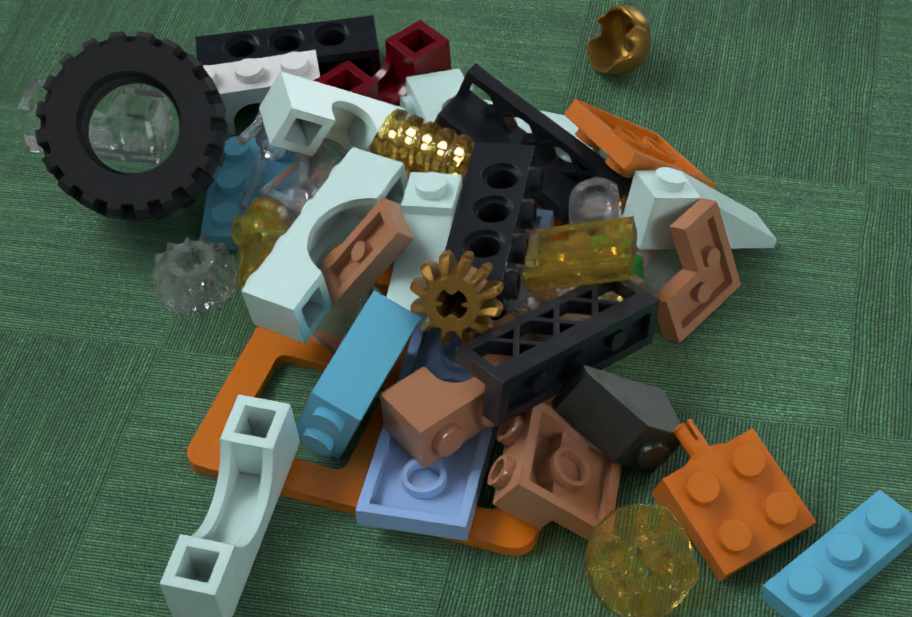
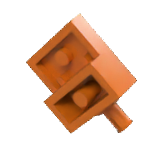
M689 419L685 423L683 422L672 431L691 459L684 467L664 477L651 494L680 539L691 538L719 582L806 532L816 523V520L753 428L727 443L709 446L693 419Z

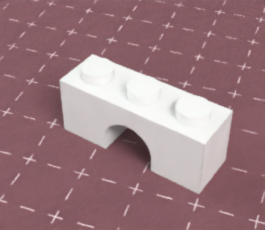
M316 50L289 52L284 55L256 59L247 58L236 62L209 66L203 65L223 99L226 109V122L229 126L228 136L236 135L234 124L236 113L246 105L262 103L280 71L312 81L320 77Z

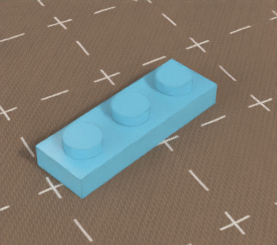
M879 489L766 582L762 588L761 599L783 617H827L912 544V513Z

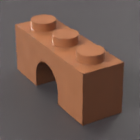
M508 313L495 321L491 330L516 317ZM476 333V334L474 335V338H473V339H475V338H477V337H479V336H481V335H483V334ZM528 333L520 337V340L543 342L535 334ZM487 354L483 358L496 367L511 359L512 356ZM423 366L380 393L384 429L423 468H426L441 457L453 454L464 442L484 429L496 426L482 415L485 384L471 373L470 375L473 378L464 382L452 383L437 378Z

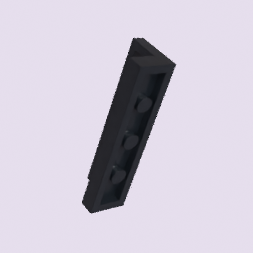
M476 63L467 71L456 96L438 113L433 123L434 127L470 154H472L475 142L535 145L536 166L544 167V187L542 196L534 197L533 199H536L537 204L545 210L553 211L554 217L589 243L614 214L632 184L631 178H626L615 172L605 163L603 157ZM475 85L490 96L493 104H488L473 93ZM514 117L526 122L530 126L532 133H527L520 128ZM554 147H559L569 154L572 162H566L559 157ZM594 177L601 178L616 189L614 193L610 195L598 186Z
M612 269L456 348L455 362L485 384L482 415L498 427L557 395L583 365L603 370L653 342L660 299ZM613 291L625 300H599L598 297ZM567 313L590 315V318L584 321L559 319V317ZM528 333L552 335V338L544 342L520 340V337ZM494 354L512 356V358L495 367L485 360L483 356Z

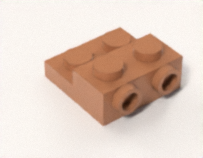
M543 402L499 426L496 439L504 444L503 455L495 461L487 479L488 484L496 488L493 505L538 530L550 521H554L597 546L608 539L612 533L621 464L614 463L552 407Z

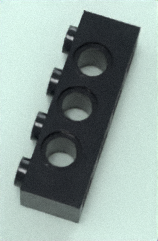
M374 15L196 37V57L202 65L209 66L236 62L247 58L256 59L284 55L289 52L316 50L320 76L348 60L370 77H373L381 68Z
M474 143L445 251L450 250L454 254L458 264L466 251L474 253L472 266L477 269L486 262L492 263L493 269L486 280L503 282L504 289L494 298L499 300L504 307L500 316L490 317L491 320L497 321L505 316L509 300H518L521 270L517 266L518 264L527 263L529 235L525 232L535 228L537 202L533 198L541 197L544 187V167L536 166L535 145ZM459 290L453 295H448L449 299L455 304L461 299H466L465 295Z

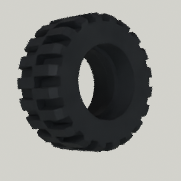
M124 31L109 33L108 40L98 42L94 37L82 43L84 48L82 52L74 57L68 53L59 61L63 68L56 77L49 74L43 86L48 91L45 101H38L35 116L41 119V127L35 130L37 145L43 148L45 157L42 160L48 172L57 179V185L67 195L78 201L79 204L111 219L117 218L127 220L128 222H144V219L155 218L160 220L172 216L171 212L181 207L185 210L196 202L194 198L203 189L205 191L208 190L214 182L213 175L217 167H222L226 156L224 146L229 134V126L225 117L226 109L211 76L206 72L203 65L192 54L189 55L182 50L179 44L167 38L165 41L156 39L153 33L138 31L136 36H127ZM134 83L146 84L163 92L173 103L179 119L177 143L170 155L157 167L141 173L120 172L104 164L94 152L89 139L91 116L98 103L116 88Z

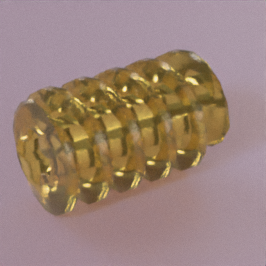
M398 108L387 116L383 125L374 136L370 152L404 163L408 179L411 172H437L440 174L462 175L463 184L474 142L472 137L461 134L457 136L456 131L447 127L441 129L440 125L435 122L429 121L426 123L424 118L417 115L409 116L407 111Z

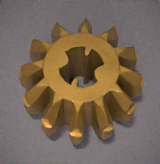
M450 250L442 252L439 256V264L432 260H427L420 267L423 277L415 278L410 286V290L419 296L410 305L411 312L427 314L428 316L421 325L422 332L431 331L436 325L441 328L439 337L442 344L448 343L454 332H456L463 344L473 340L475 331L480 334L489 332L493 327L490 317H499L503 311L504 305L494 298L504 289L503 282L497 280L487 281L486 278L493 269L492 263L486 262L479 269L473 267L474 253L472 251H466L461 257L459 264ZM459 290L465 295L466 299H461L455 304L449 299L448 295H453Z

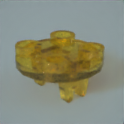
M274 197L254 199L246 209L245 215H237L233 220L231 229L232 239L236 245H239L240 268L238 271V285L240 290L244 288L248 277L258 270L271 253L278 238L284 235L295 222L290 220L289 214L282 202Z
M629 504L611 511L595 526L586 547L585 572L592 593L606 610L619 617H662L670 614L685 599L688 590L697 584L700 569L694 560L695 554L687 531L675 516L661 505ZM634 547L637 549L636 557H634L632 554V550ZM645 568L648 569L647 577L643 574Z

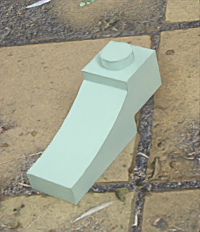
M437 172L410 173L401 202V211L414 239L404 252L395 259L387 298L411 311L410 305L413 301L419 298L410 290V286L415 278L423 277L420 267L427 260H432L439 264V256L445 251L463 186L462 175L440 174ZM416 314L421 317L417 326L422 325L428 317L427 314Z

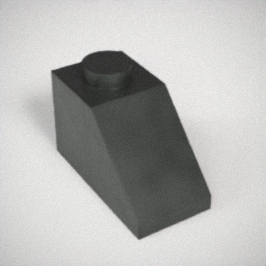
M583 365L551 401L553 409L614 463L654 473L681 444L672 432L680 425V422L664 390Z

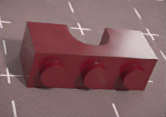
M419 20L385 39L386 57L382 67L373 77L368 76L348 60L313 81L400 107V97L406 96V77L452 70L450 41L422 20Z

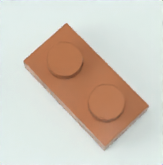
M382 197L320 268L333 305L350 311L414 239L398 203Z

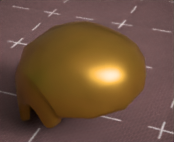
M613 5L605 15H601L596 19L601 25V31L598 36L587 41L586 48L589 63L600 74H628L641 67L645 62L650 50L651 31L648 20L634 6Z

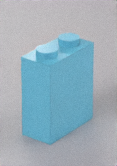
M373 290L312 390L296 424L298 435L306 448L318 455H330L337 460L340 459L398 361L421 319L420 316Z

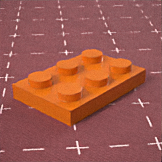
M574 99L564 114L578 127L575 135L589 147L598 151L602 149L608 155L605 163L615 172L626 178H630L635 173V170L656 171L661 167H669L683 171L713 189L716 186L715 183L657 132L578 99Z

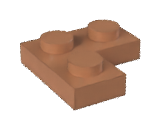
M700 198L669 226L682 270L654 295L660 299L657 319L665 340L680 344L741 286L717 201Z

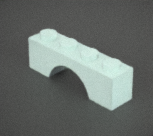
M352 147L343 160L333 167L326 182L316 195L305 203L299 217L288 231L278 238L271 253L258 270L248 277L244 288L241 290L254 325L302 343L308 341L333 307L323 273L320 270L324 259L335 247L345 241L382 197L398 203L401 208V202L408 183L404 163Z
M238 394L220 437L219 473L209 511L203 523L193 535L180 534L160 581L161 589L173 617H233L300 444L291 404Z

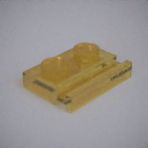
M634 216L531 230L525 258L527 269L523 270L522 273L527 292L632 279L631 265H634L638 236Z

